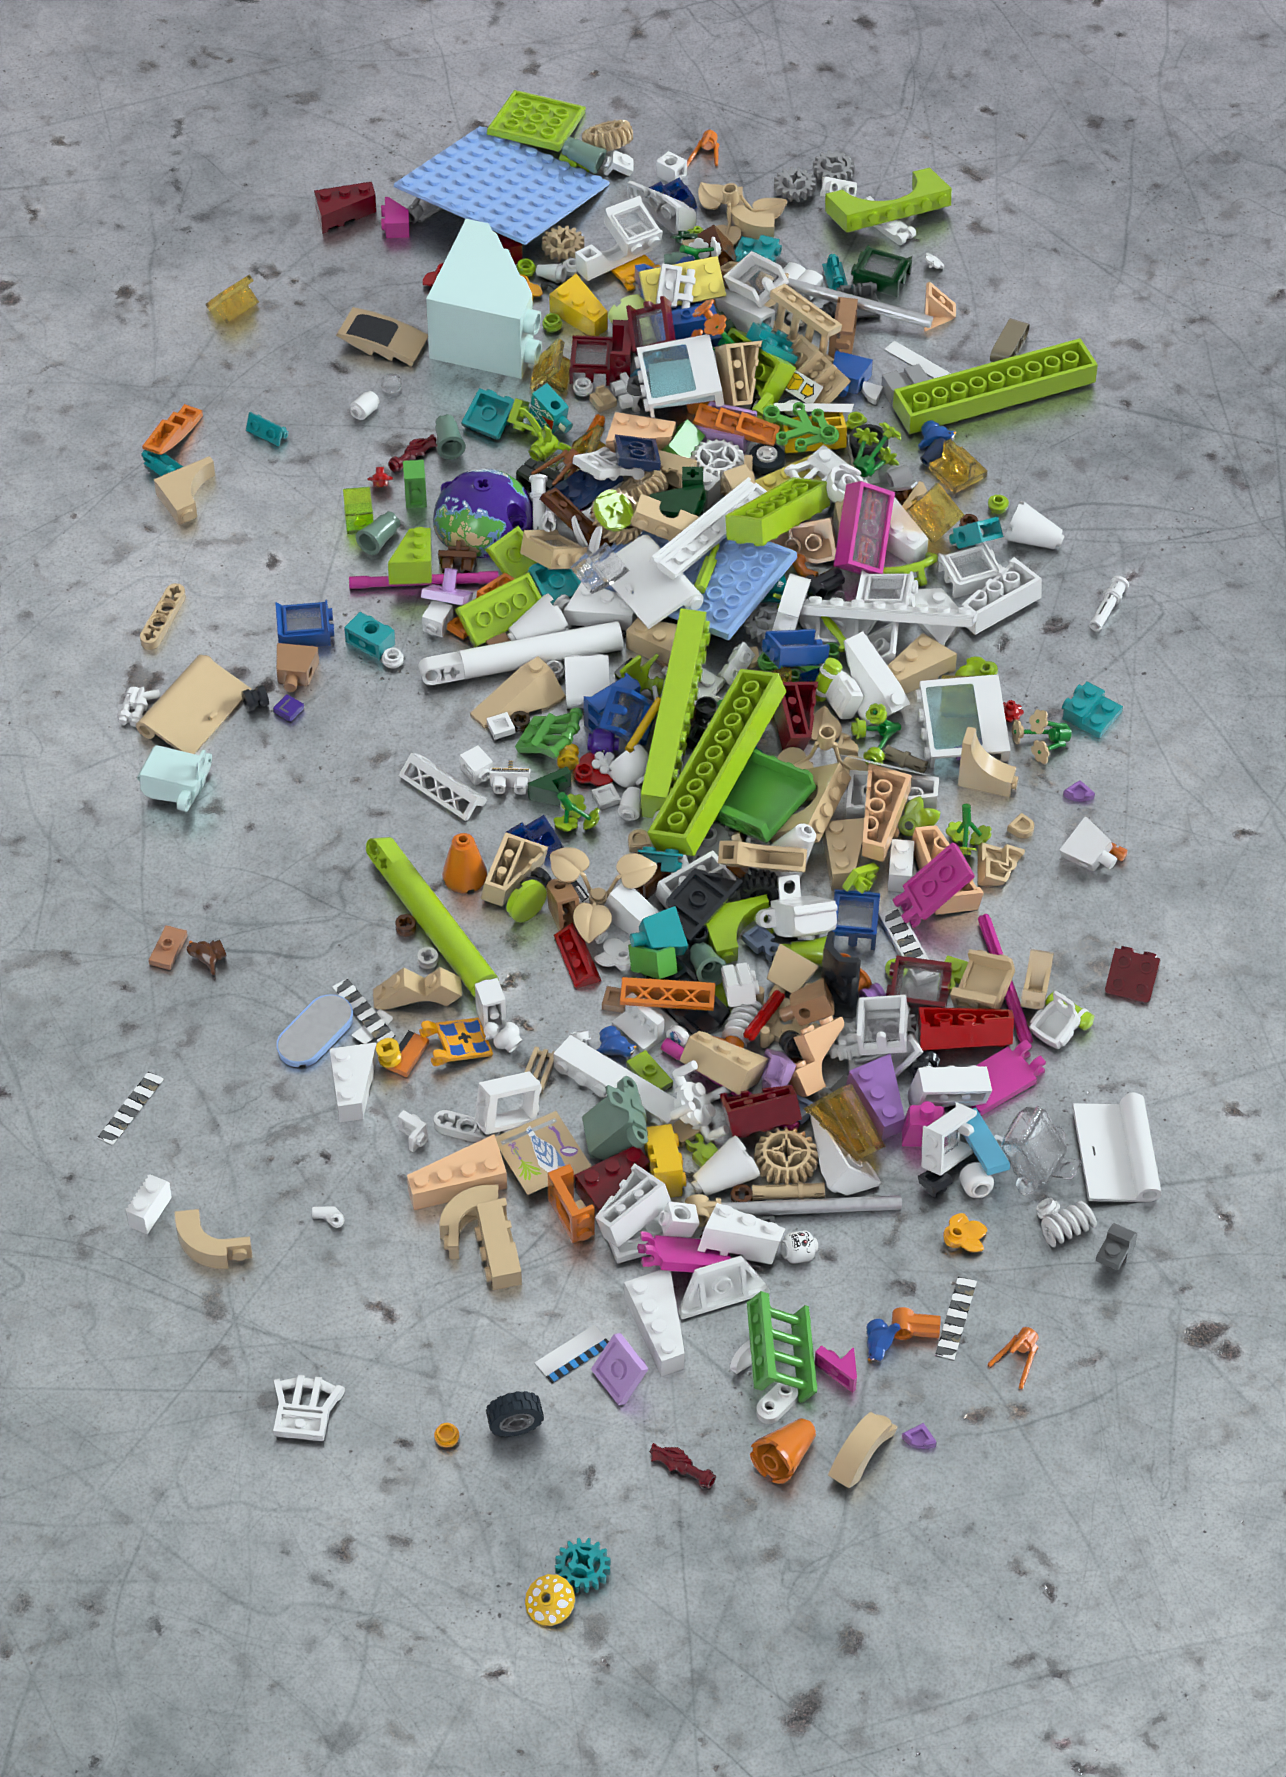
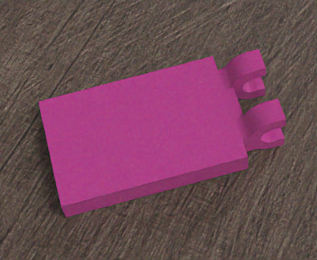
M952 842L903 885L905 891L893 898L892 901L896 907L901 906L903 911H905L901 915L905 923L910 922L911 926L915 928L920 924L921 918L926 920L968 884L975 875L958 845Z
M1024 1040L1013 1051L1006 1047L977 1064L976 1066L987 1067L992 1092L985 1104L970 1107L972 1109L977 1108L982 1116L1035 1085L1037 1082L1036 1076L1045 1073V1069L1042 1066L1046 1064V1061L1040 1055L1029 1065L1025 1059L1031 1056L1028 1050L1032 1048V1045L1027 1040Z
M641 1231V1240L647 1241V1243L638 1244L637 1246L638 1253L652 1255L651 1257H642L641 1263L643 1267L655 1265L660 1266L661 1270L694 1273L695 1269L731 1259L729 1252L727 1256L720 1255V1251L706 1248L705 1252L697 1251L701 1239L660 1235H655L653 1238L650 1233Z

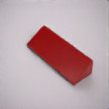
M573 923L554 934L575 988H581L602 981L587 944Z

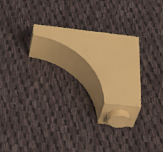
M209 456L154 479L156 495L178 525L197 518L196 503L193 498L198 488L205 481L215 476L214 461Z
M967 727L962 742L958 786L1010 798L1012 789L1016 790L1019 777L1015 776L1016 767L1005 764L986 752L978 741L976 728Z

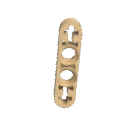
M174 583L165 589L140 633L141 646L144 649H156L162 642L185 601L186 595L183 585ZM167 606L173 608L167 612L162 610V608ZM159 621L164 623L162 626L159 627L153 625L155 622Z

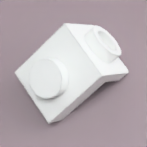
M613 150L609 156L605 157L602 164L604 175L608 176L612 169L630 177L633 173V158Z
M403 1110L398 1116L399 1130L409 1136V1150L415 1152L418 1147H422L427 1141V1124L421 1121L417 1115L409 1114Z

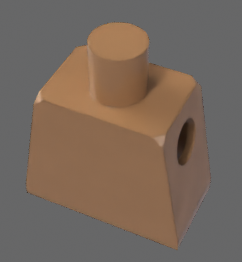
M277 643L276 669L278 683L284 684L283 688L288 692H295L297 686H308L319 664L318 647Z
M558 879L550 880L546 885L548 907L557 929L560 931L569 924H574L573 914L576 907L580 904L579 896L571 883L562 882ZM563 908H566L568 910L567 914H565Z
M824 978L790 994V1005L779 1009L784 1022L796 1018L799 1026H803L834 1015L833 996Z

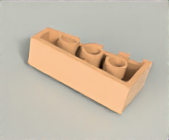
M868 764L862 843L863 857L884 862L911 790L912 775Z
M937 825L916 827L911 841H914L913 854L919 871L949 845V842ZM973 878L936 910L935 915L978 910L984 892L980 887H976Z

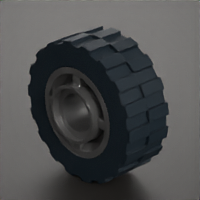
M516 1391L514 1393H507L492 1400L486 1407L490 1431L494 1435L496 1434L501 1437L529 1433V1431L535 1430L544 1421L539 1396L533 1392Z

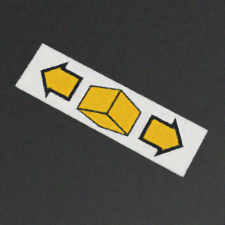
M795 370L785 390L805 403H814L824 387Z

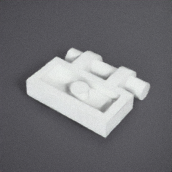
M662 263L656 304L661 303V296H665L672 302V308L677 307V300L682 302L681 309L690 308V303L693 302L692 288L696 281V278H694L695 270L687 269L685 276L681 275L682 267ZM680 283L685 284L684 294L679 293Z

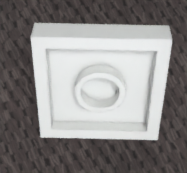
M632 992L625 998H636L637 996ZM625 1005V1012L612 1021V1026L617 1027L621 1036H624L629 1043L636 1044V1049L640 1052L644 1050L648 1052L667 1037L666 1033L672 1026L678 1025L659 1007Z

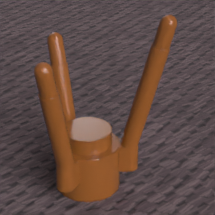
M571 448L569 451L565 449L561 454L532 471L531 475L541 472L564 458L562 462L566 467L552 482V485L555 486L569 469L571 471L566 478L579 468L573 464L574 455H579V453L574 448Z

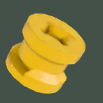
M571 743L559 752L557 766L561 769L568 767L569 770H574L579 764L578 746Z
M384 1038L377 1043L376 1053L381 1066L392 1068L401 1062L402 1057L399 1051V1044L395 1039Z

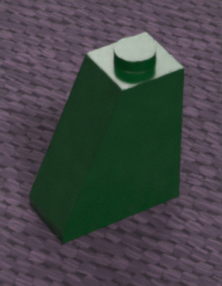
M704 484L649 495V497L661 501L659 506L660 512L668 518H676L680 510L700 517L706 502Z

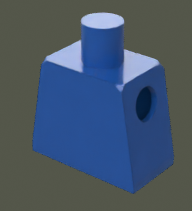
M840 351L835 352L833 365L851 381L838 396L845 397L847 393L859 394L863 388V382H867L872 375L873 359Z

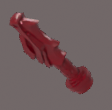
M431 434L428 438L410 441L401 457L393 456L388 462L390 470L399 472L403 469V461L415 460L417 456L425 455L429 448L437 447V439L434 434Z
M655 1443L652 1444L649 1451L651 1453V1462L660 1461L668 1467L669 1471L677 1470L681 1475H692V1477L699 1479V1486L710 1489L715 1483L716 1475L713 1474V1471L710 1469L702 1471L693 1466V1461L685 1454L684 1450L678 1447L661 1448Z

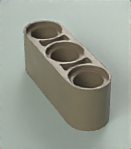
M1010 318L992 348L990 361L995 362L1017 356L1027 338L1030 324Z

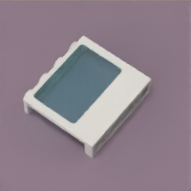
M706 334L637 348L638 356L634 357L636 369H641L637 371L639 383H644V385H640L642 397L647 398L643 399L645 412L649 411L651 418H655L653 408L655 406L714 395L716 407L724 405L723 392L710 335Z
M998 674L920 681L919 690L915 691L916 702L921 705V709H918L919 722H923L924 728H921L922 741H926L927 747H924V758L929 760L930 768H934L935 759L961 757L962 742L967 727L976 728L978 741L989 754H999L1001 762L1009 761L1011 750Z

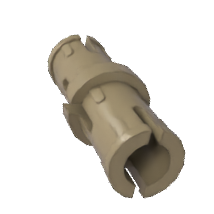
M887 745L883 751L886 753L884 754V759L899 764L901 768L907 767L920 773H925L927 769L925 766H928V761L912 756L909 751L903 752L890 745Z

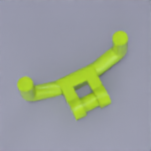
M927 552L925 554L926 559L903 566L884 567L883 574H910L913 571L917 575L914 580L918 581L920 587L927 585V579L924 569L936 563L938 555Z

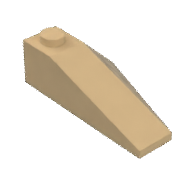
M537 656L513 673L471 711L470 716L483 728H487V718L505 712L511 718V715L517 711H524L528 714L538 709L545 711L565 700L566 696L552 669Z

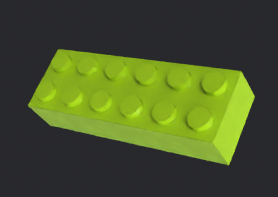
M792 477L725 515L727 540L736 541L737 544L754 543V546H764L770 540L777 539L782 533L789 532V529L799 526L801 522L811 519L813 515L821 513L822 510L830 506V498L826 488L827 482Z

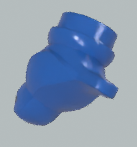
M933 420L927 421L921 427L924 439L918 444V447L922 450L930 446L933 440L939 437L944 438L948 443H952L956 431L947 430L946 427L939 426Z
M608 1026L599 1032L602 1044L596 1051L603 1055L631 1057L637 1046L636 1044L629 1043L624 1036H621L616 1026Z
M874 1319L866 1326V1334L868 1336L867 1348L869 1349L868 1361L879 1362L883 1359L885 1351L891 1346L894 1335L901 1328L897 1323L888 1326L884 1320Z

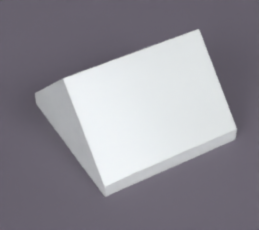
M892 622L867 636L886 665H889L896 658L899 622Z

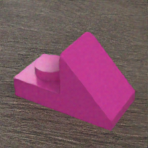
M821 1345L815 1351V1366L853 1393L856 1390L857 1383L854 1348L840 1359L834 1351L827 1350Z

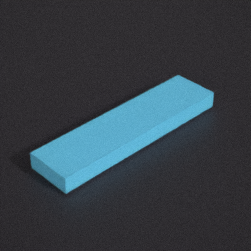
M973 1108V1110L977 1111V1115L966 1123L973 1126L974 1132L969 1136L964 1135L965 1139L987 1175L1010 1170L1009 1160L977 1108Z

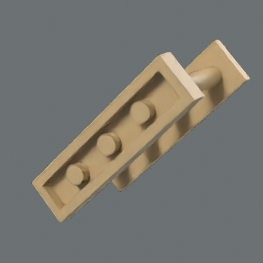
M785 283L770 290L769 297L778 303L773 330L777 331L779 329L788 334L787 338L794 342L800 336L798 328L799 322L802 320L807 324L805 338L812 344L814 330L820 333L819 348H816L833 364L834 359L826 354L829 337L841 331L842 324ZM786 309L793 314L790 327L783 323Z

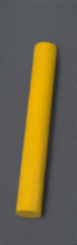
M656 697L626 745L625 750L629 753L634 751L633 747L639 743L659 711L661 698Z

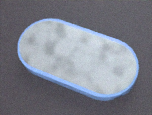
M332 994L323 995L313 1000L279 1035L277 1039L279 1058L285 1064L292 1067H300L299 1065L305 1064L309 1066L317 1062L352 1025L353 1009L349 1001L341 996Z

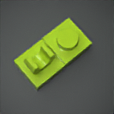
M870 863L853 869L842 885V888L847 892L857 889L860 893H864L865 890L868 892L877 879L876 873L880 867L875 863Z

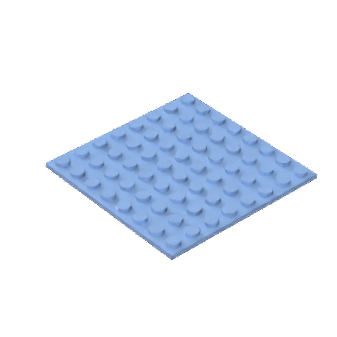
M481 126L394 183L395 188L460 217L489 223L492 231L524 245L609 185V181L602 179V177L588 173L581 168H574L568 162L560 161L553 158L552 155L537 151L535 148L528 147L520 142L487 135V127Z

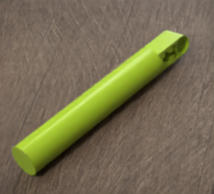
M391 837L370 838L366 843L368 857L455 973L461 977V981L470 993L476 997V983L495 979L498 976L394 839Z

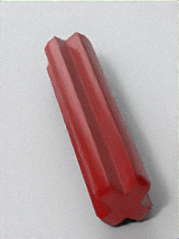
M775 990L745 1029L743 1033L744 1038H747L749 1041L755 1040L760 1030L785 998L784 993H781L779 990Z

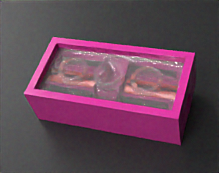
M863 481L846 484L834 567L861 575L862 570L868 574H883L895 492Z

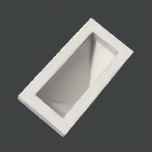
M913 1034L907 1036V1053H898L891 1056L896 1077L923 1053Z

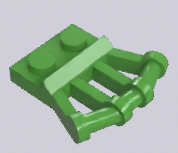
M572 708L570 713L559 716L548 713L547 716H533L515 745L518 753H542L556 759L560 755L559 752L566 745H570L573 742V736L579 732V721L583 716L582 710Z

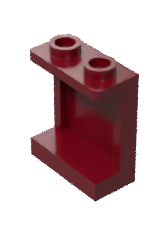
M613 319L610 383L619 381L621 373L626 372L629 378L631 375L633 352L628 320Z

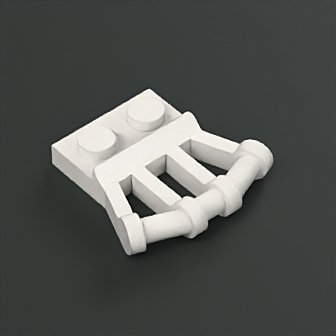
M823 444L806 461L796 465L791 464L784 469V472L790 478H800L797 474L798 472L811 469L804 477L805 479H813L818 475L822 478L821 481H826L830 471L835 466L839 467L840 464H849Z
M606 447L595 452L574 455L573 464L580 467V470L590 473L597 480L610 478L614 481L618 476H632L634 479L639 480L644 476V471L640 468L624 469L618 466L616 453Z
M298 1375V1377L281 1381L280 1378L274 1379V1387L279 1403L273 1429L274 1436L324 1441L329 1413L336 1402L342 1398L345 1387L341 1385L335 1386L322 1380V1377L311 1379L305 1378V1375ZM295 1388L292 1404L285 1403L283 1390ZM304 1388L313 1389L309 1406L300 1405ZM321 1390L330 1394L324 1405L317 1407Z

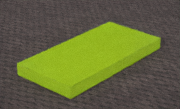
M528 572L456 608L455 611L475 648L485 643L486 640L509 631L508 628L541 598V595Z

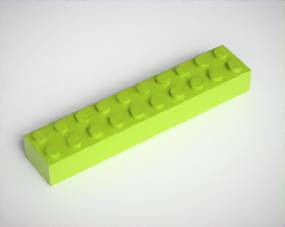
M1081 338L894 389L893 408L907 432L912 434L921 431L922 425L930 420L941 426L1095 383L1098 364Z
M680 609L641 790L642 817L653 818L655 812L661 809L683 770L682 758L686 756L687 752L686 738L690 737V719L694 718L695 713L694 700L697 701L699 688L697 686L698 682L702 680L703 669L701 667L702 664H705L707 654L705 648L709 646L710 621H707V612Z
M747 669L739 670L647 832L657 851L665 852V849H674L679 851L678 854L695 856L786 693L779 673Z

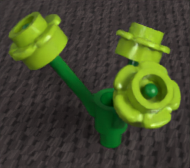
M874 703L866 711V718L870 720V723L879 724V726H866L865 720L856 718L855 722L851 723V734L856 735V739H859L860 737H866V731H878L884 738L878 747H871L867 752L865 751L863 758L883 764L882 761L885 755L882 749L888 739L901 730V724L888 721L886 719L887 712L885 706Z

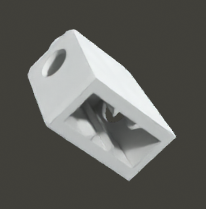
M1087 817L1083 818L1060 848L1061 856L1064 859L1091 871H1095L1100 863L1111 869L1117 861V858L1109 853L1113 847L1111 840Z

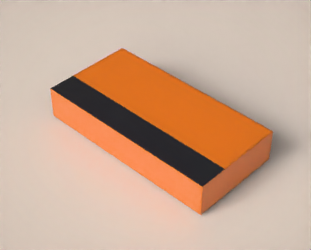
M408 1030L399 1044V1051L402 1057L401 1062L395 1067L386 1069L407 1078L429 1045V1039Z

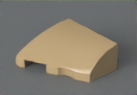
M982 842L978 846L977 885H1004L1010 877V873L1017 866V862L1024 855L1025 849L1008 844L1000 848Z

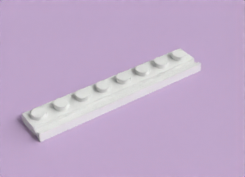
M748 477L657 551L649 562L651 564L654 562L658 565L657 568L672 580H675L727 537L725 515L767 491L757 483L753 484Z
M818 596L806 599L801 609V615L972 627L977 620V611H971V608L961 607L958 610L950 609L948 606L928 608V605L917 604L915 607L907 606L906 603L886 605V602L874 601L873 604L864 603V600L859 599L852 600L851 602H845L842 598L822 600V597Z

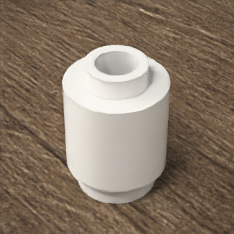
M372 391L362 393L350 404L351 415L356 419L364 420L377 409L379 404L378 396Z
M637 787L627 788L623 792L619 804L618 814L627 821L636 820L640 816L641 790Z

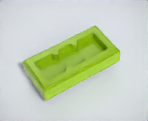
M646 1050L626 1061V1066L631 1072L659 1089L665 1091L673 1086V1080Z

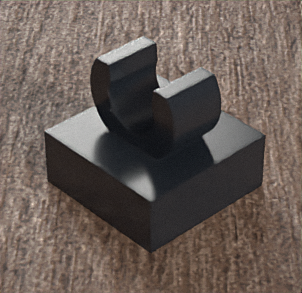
M927 1170L918 1175L919 1184L926 1188L927 1193L933 1198L936 1197L937 1192L940 1190L945 1192L947 1186L952 1184V1178L947 1172L940 1176Z

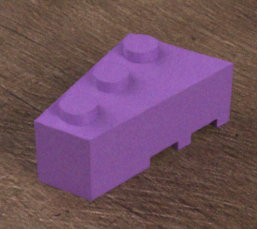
M891 1054L850 1070L846 1086L866 1115L880 1141L901 1133L905 1115Z

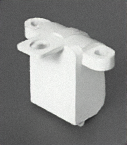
M797 874L778 877L779 900L771 901V907L762 909L756 914V923L760 927L773 928L778 936L797 937L799 940H813L815 935L833 931L837 925L836 902L812 895L801 896L800 878ZM791 880L795 884V889L792 893L788 894L784 891V884L786 881ZM765 915L768 916L767 922H764Z

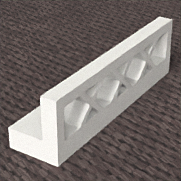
M411 753L398 775L466 821L470 818L476 805L484 807L488 800L420 754ZM412 765L417 767L418 777L411 778L407 775ZM425 778H434L435 788H426ZM449 788L452 799L444 800L441 790ZM462 799L470 802L464 813L459 810L458 801Z

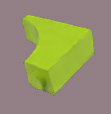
M767 895L726 903L706 925L708 929V945L713 948L715 953L726 964L738 960L739 946L737 940L741 932L750 923L755 921L754 917L758 911L769 907Z

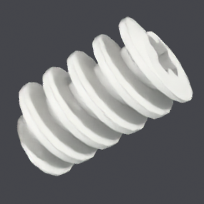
M755 1001V1004L744 1005L742 1003L741 1006H734L722 1032V1038L725 1039L727 1036L738 1037L744 1042V1049H746L747 1043L750 1041L744 1038L743 1033L763 1005Z
M1078 1201L1075 1205H1069L1066 1209H1061L1058 1213L1051 1214L1050 1217H1044L1041 1222L1043 1235L1051 1247L1056 1246L1055 1239L1062 1244L1064 1236L1070 1240L1073 1236L1072 1232L1078 1236L1081 1234L1080 1228L1086 1232L1089 1230V1225L1093 1228L1097 1226L1094 1213L1083 1201Z

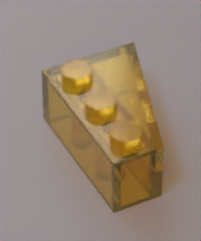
M852 1084L842 1086L804 1108L808 1114H811L820 1123L819 1125L824 1130L826 1129L836 1138L835 1141L856 1161L864 1159L886 1147Z

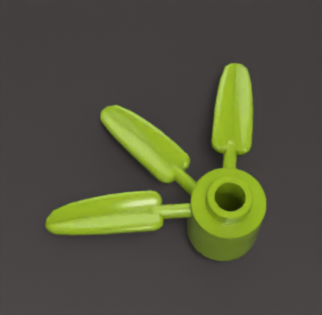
M519 407V410L529 420L539 437L528 450L532 459L537 462L545 461L558 449L569 451L572 448L565 443H559L547 425L544 426L543 434L541 435V427L536 419L525 408Z

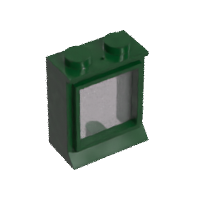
M867 245L864 252H860L858 263L852 267L851 276H853V284L857 286L860 283L862 287V283H876L877 292L898 297L899 284H904L906 274H911L912 256L905 258L870 248V245Z

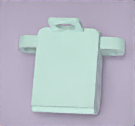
M155 745L137 776V780L140 781L141 791L145 796L152 799L177 802V810L187 812L205 784V779L212 763V754L202 750L200 755Z

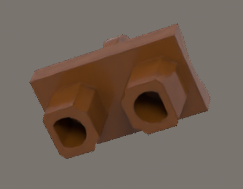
M456 540V546L448 545V550H438V560L442 573H444L445 568L453 569V565H461V573H473L474 566H477V552L469 551V546H461V540Z

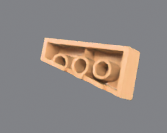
M495 1134L408 1174V1193L413 1209L419 1210L448 1203L460 1192L475 1186L498 1185L499 1190L507 1189V1172Z

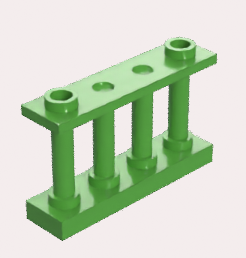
M760 1291L746 1302L754 1389L763 1391L773 1382H778L797 1388L798 1401L804 1403L817 1393L809 1306L804 1305L796 1313L790 1314L772 1308L770 1306L769 1293ZM771 1318L791 1324L792 1334L773 1329ZM773 1339L793 1345L794 1356L776 1351ZM775 1361L794 1366L796 1377L777 1372Z

